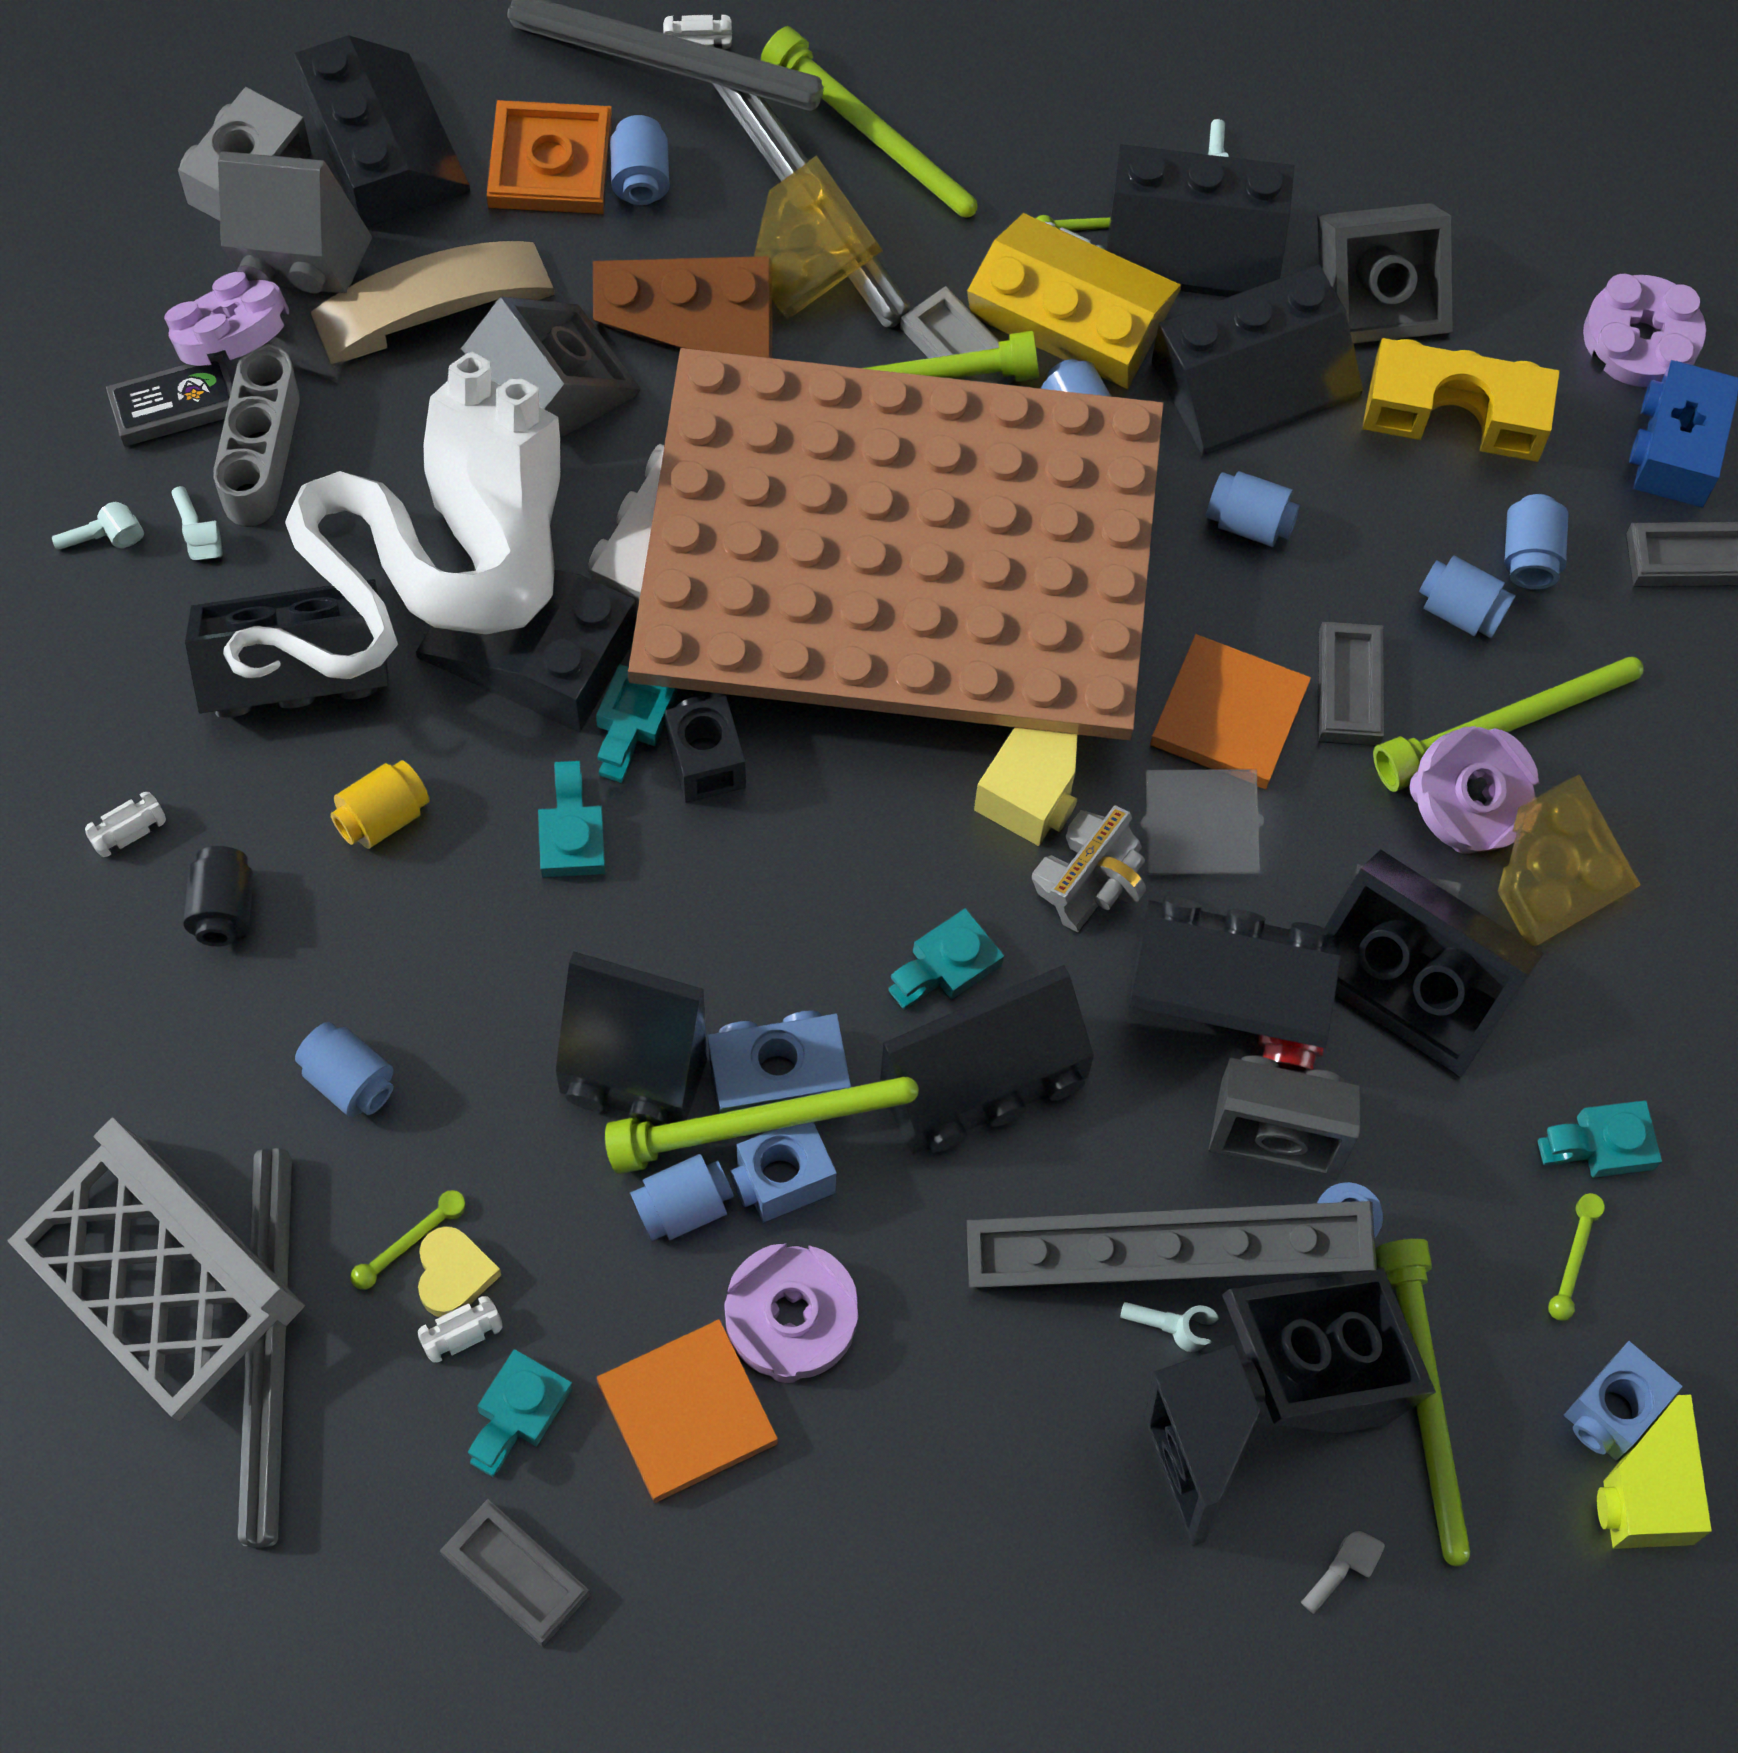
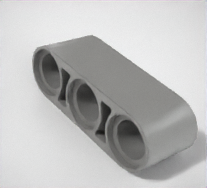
M270 344L262 345L256 350L241 356L237 364L214 465V481L223 509L231 521L242 526L259 525L266 522L274 514L278 504L300 403L299 390L288 354L280 347ZM268 381H277L270 386H260ZM258 432L266 433L259 438H248L250 435ZM245 484L255 485L246 491H236Z

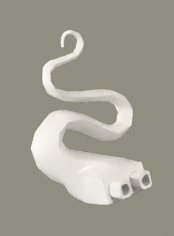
M470 352L449 366L448 381L430 396L424 438V471L435 509L444 516L454 536L472 558L476 571L449 573L437 569L420 545L405 506L383 483L341 471L310 481L301 486L285 521L294 548L326 580L339 590L364 617L374 640L367 650L346 656L333 654L281 628L254 626L236 631L224 647L223 654L233 673L245 678H258L270 674L280 667V661H275L261 668H250L240 662L238 654L242 648L255 644L274 645L325 676L341 679H352L381 666L396 648L398 643L385 603L362 575L319 531L318 524L325 515L343 511L362 516L370 525L383 569L409 612L434 628L486 635L525 627L552 597L555 568L550 523L560 482L559 420L557 416L539 407V387L522 378L509 379L504 384L499 385L491 380L490 361L474 352Z

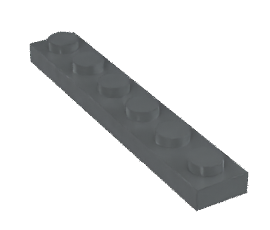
M1371 1201L967 1220L969 1288L974 1289L1377 1271L1373 1203Z

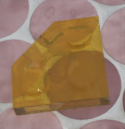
M817 156L769 190L754 257L769 256L772 260V300L788 320L883 251Z
M1580 775L1565 780L1518 807L1513 832L1517 834L1509 866L1503 868L1498 893L1524 941L1531 946L1543 943L1641 886Z

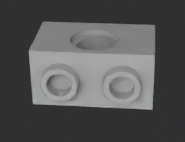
M245 87L232 104H226L222 107L216 116L214 126L198 145L191 146L186 151L178 172L187 203L220 221L218 159L222 151L306 159L311 153L304 117Z

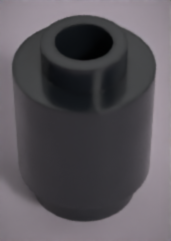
M226 846L206 847L197 852L196 861L188 868L183 926L187 932L195 936L198 942L204 945L214 947L227 946L232 944L235 939L246 935L249 930L253 871L248 866V857L245 853Z

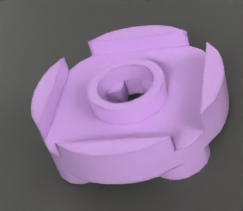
M232 272L217 279L212 285V292L198 298L194 302H184L172 307L167 311L164 319L169 327V338L180 360L189 365L203 366L211 365L207 354L225 350L229 360L246 355L270 341L284 326L280 317L281 312L289 315V308L279 287L275 283L266 280L248 281L244 272Z
M1629 274L1615 275L1592 302L1584 323L1585 345L1591 356L1595 350L1597 356L1606 363L1604 371L1622 383L1637 387H1648L1651 379L1661 382L1671 360L1694 365L1703 347L1706 325L1704 316L1699 309L1700 297L1690 286L1684 284L1676 285L1660 277ZM1639 322L1651 325L1657 332L1652 334L1651 339H1643L1640 337V330L1630 325L1638 324Z
M1472 726L1449 732L1432 743L1420 761L1418 772L1411 778L1410 792L1414 801L1418 803L1420 813L1426 825L1434 835L1448 846H1451L1455 851L1462 854H1471L1506 847L1520 839L1528 831L1538 809V804L1533 805L1535 796L1533 785L1539 783V778L1531 755L1514 736L1496 728L1487 730ZM1483 777L1488 785L1482 791L1487 799L1484 805L1479 800L1473 801L1467 791L1468 778L1474 780Z
M787 1243L770 1245L749 1256L733 1274L724 1304L727 1335L739 1357L754 1370L769 1375L778 1382L794 1383L800 1378H810L827 1371L844 1356L851 1346L858 1325L856 1287L846 1268L830 1253L812 1246L806 1249L799 1246L787 1247ZM785 1296L792 1303L801 1298L804 1299L809 1305L803 1312L805 1322L799 1326H795L792 1323H787L783 1326L775 1320L780 1311L776 1304L778 1299Z

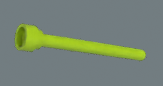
M785 26L770 38L762 51L761 61L818 76L824 86L822 99L959 216L969 218L977 212V200L812 60L813 53L808 49L809 42L790 26Z
M1033 330L1009 334L1010 340L998 342L999 348L862 368L951 379L1002 372L1003 378L1015 376L1016 382L1039 378Z
M1627 657L1420 742L1415 738L1406 740L1399 736L1375 746L1373 751L1378 775L1390 791L1396 792L1410 786L1411 778L1418 772L1424 753L1441 736L1463 727L1472 726L1487 730L1496 728L1505 732L1513 731L1639 679L1644 671L1643 663L1636 657Z
M900 1077L653 1127L651 1122H640L636 1117L607 1123L605 1129L607 1155L613 1170L617 1174L646 1169L649 1161L657 1160L658 1153L908 1104L917 1098L919 1088L912 1078Z
M1425 1239L1392 1241L1375 1248L1378 1268H1384L1392 1289L1396 1291L1397 1301L1436 1393L1416 1405L1443 1557L1452 1566H1462L1470 1558V1547L1422 1285L1428 1283L1426 1272L1432 1269L1428 1241Z

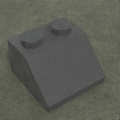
M222 151L218 159L221 247L237 271L244 272L248 281L266 280L275 283L279 287L298 288L308 293H319L320 291L347 293L348 287H350L370 244L372 235L324 160Z
M1432 203L1317 215L1319 265L1346 310L1353 343L1380 341L1382 338L1398 339L1453 332L1451 215Z
M500 296L461 347L465 354L474 352L489 360L491 380L499 385L504 384L509 379L522 378L539 387V407L558 417L560 437L570 434L635 398L641 390L579 304Z
M1245 1056L1241 1060L1230 1058L1221 1082L1208 1152L1337 1180L1359 1137L1360 1086L1345 1083L1340 1075L1330 1071L1310 1070L1304 1074L1281 1069L1274 1060L1261 1056Z

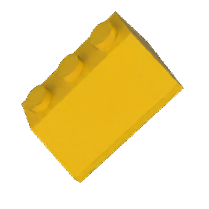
M1023 213L993 241L967 290L970 311L979 321L1007 334L1033 330L1035 347L1063 360L1076 359L1078 361L1092 362L1100 377L1129 389L1157 335L1159 322L1165 320L1181 290V284Z

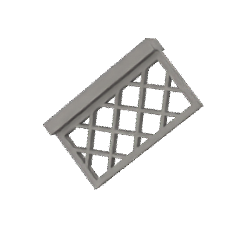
M112 1117L93 1136L101 1146L8 1240V1243L172 1418L180 1422L277 1320L287 1326L305 1305L140 1136ZM109 1169L119 1179L117 1206L88 1209L90 1187ZM133 1194L142 1205H132ZM156 1217L160 1221L158 1249L129 1251L131 1218ZM115 1220L113 1253L84 1255L87 1222ZM71 1223L68 1256L45 1258L34 1244L54 1224ZM174 1237L184 1247L173 1248ZM196 1259L201 1264L199 1293L170 1295L172 1261ZM157 1262L154 1296L125 1298L127 1264ZM112 1266L109 1299L85 1301L81 1296L83 1268ZM67 1269L66 1279L57 1270ZM215 1279L226 1291L215 1292ZM239 1303L250 1314L251 1317L230 1338L211 1339L215 1304ZM198 1306L196 1340L166 1342L169 1308ZM153 1309L151 1342L127 1345L122 1340L124 1311ZM108 1312L107 1323L98 1313ZM217 1351V1352L210 1358V1353ZM195 1353L194 1375L174 1395L163 1384L165 1355ZM149 1356V1368L139 1357Z

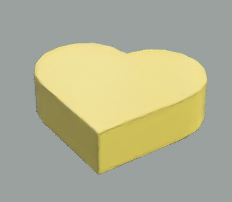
M447 1226L436 1228L428 1233L421 1243L419 1252L425 1272L420 1277L418 1285L419 1296L426 1310L436 1317H441L468 1303L472 1304L501 1276L500 1268L457 1228Z

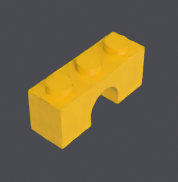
M1382 338L1371 372L1362 429L1421 440L1431 411L1440 406L1455 405L1467 409L1478 419L1482 429L1480 451L1538 462L1552 430L1560 370L1543 368L1529 361L1511 362L1484 357L1469 350L1451 351L1424 346L1417 341L1409 339L1391 340Z

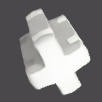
M713 15L682 16V21H673V16H668L663 23L665 34L714 47V44H722V49L731 47L732 24L730 17L727 15H721V20H713Z
M150 792L139 794L142 800L136 804L130 799L101 816L103 823L96 827L93 822L87 824L85 827L86 835L98 854L102 857H108L111 855L109 848L117 845L119 849H122L151 832L148 828L149 825L156 822L160 827L165 823L164 811Z
M488 1296L478 1298L480 1303L473 1308L468 1303L435 1319L437 1326L428 1329L426 1324L419 1328L418 1338L427 1357L432 1362L442 1361L441 1354L447 1351L454 1355L484 1340V1333L491 1329L494 1334L501 1331L503 1327L500 1315Z

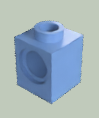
M814 1122L768 1131L737 1144L738 1167L730 1170L731 1179L742 1205L747 1207L755 1204L763 1223L836 1193L837 1173ZM786 1161L795 1166L798 1173L793 1179L780 1183L768 1179L763 1174V1170L772 1162Z
M1628 1341L1566 1411L1564 1416L1574 1424L1573 1431L1584 1445L1602 1455L1607 1452L1617 1461L1634 1445L1683 1386ZM1613 1392L1623 1396L1631 1406L1632 1419H1621L1613 1415L1606 1406L1605 1393Z

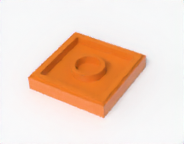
M497 100L487 187L488 208L604 214L612 129V106Z
M1195 634L1154 730L1150 745L1260 788L1267 789L1311 677Z
M720 1319L596 1377L597 1383L654 1504L778 1445V1438Z

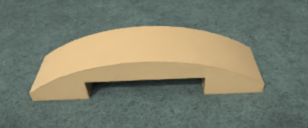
M499 241L479 243L435 252L380 271L348 287L347 293L334 295L311 311V317L332 366L386 349L385 335L491 301L496 303L500 296L540 300L553 296L554 287L534 242Z

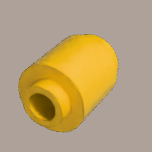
M401 760L393 766L384 763L334 795V803L337 809L331 812V818L341 836L350 845L359 841L365 848L370 849L420 816V808L428 804L430 798L423 782L407 762Z

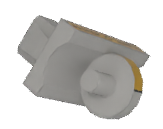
M1114 805L1107 816L1104 817L1080 810L1068 826L1066 834L1070 849L1078 852L1075 858L1069 864L1052 855L1044 857L1032 873V880L1037 893L1056 906L1064 926L1079 932L1098 905L1103 909L1109 910L1117 898L1129 903H1136L1146 892V885L1137 874L1145 859L1138 853L1142 849L1140 841L1129 828V822L1132 820L1129 811Z

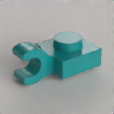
M621 664L618 665L596 714L597 727L609 731L597 756L598 760L603 762L599 769V776L620 783L624 781L628 773L637 741L656 746L666 723L665 710L672 709L678 696L677 688L629 683V667Z
M580 761L555 762L557 808L538 809L542 878L606 874L602 806L583 807V783Z
M965 908L914 942L913 953L918 959L906 963L891 975V979L895 984L889 987L888 991L903 1010L920 1001L938 986L952 1000L1000 968L1004 955Z
M1646 1100L1583 1108L1577 1116L1578 1124H1561L1548 1127V1137L1537 1140L1543 1165H1558L1572 1161L1588 1160L1592 1178L1655 1170L1662 1163Z
M514 1349L477 1405L479 1414L491 1421L480 1431L468 1451V1455L472 1456L470 1464L494 1477L519 1437L537 1447L573 1391L572 1382Z

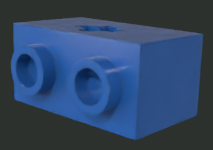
M1671 360L1661 382L1651 379L1641 408V414L1650 416L1647 430H1638L1629 458L1630 464L1638 466L1633 489L1690 505L1704 507L1720 476L1738 396V377Z

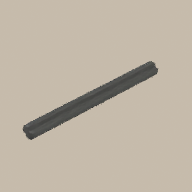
M512 0L508 8L507 17L515 28L811 111L818 107L823 96L824 86L818 76L547 0Z
M713 84L881 324L887 328H893L901 322V317L910 310L909 301L765 98Z
M261 1149L256 1151L253 1163L250 1250L287 1287L292 1159L288 1151L284 1149ZM247 1312V1320H248L251 1316H250V1314ZM278 1320L245 1353L238 1539L243 1546L252 1548L273 1546L278 1541L286 1325Z

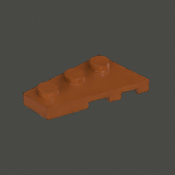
M769 256L593 261V320L598 325L662 345L667 344L677 348L772 358V260Z

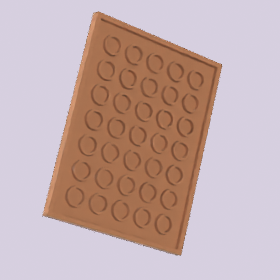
M680 348L628 668L629 683L1131 741L1135 716L1163 402Z

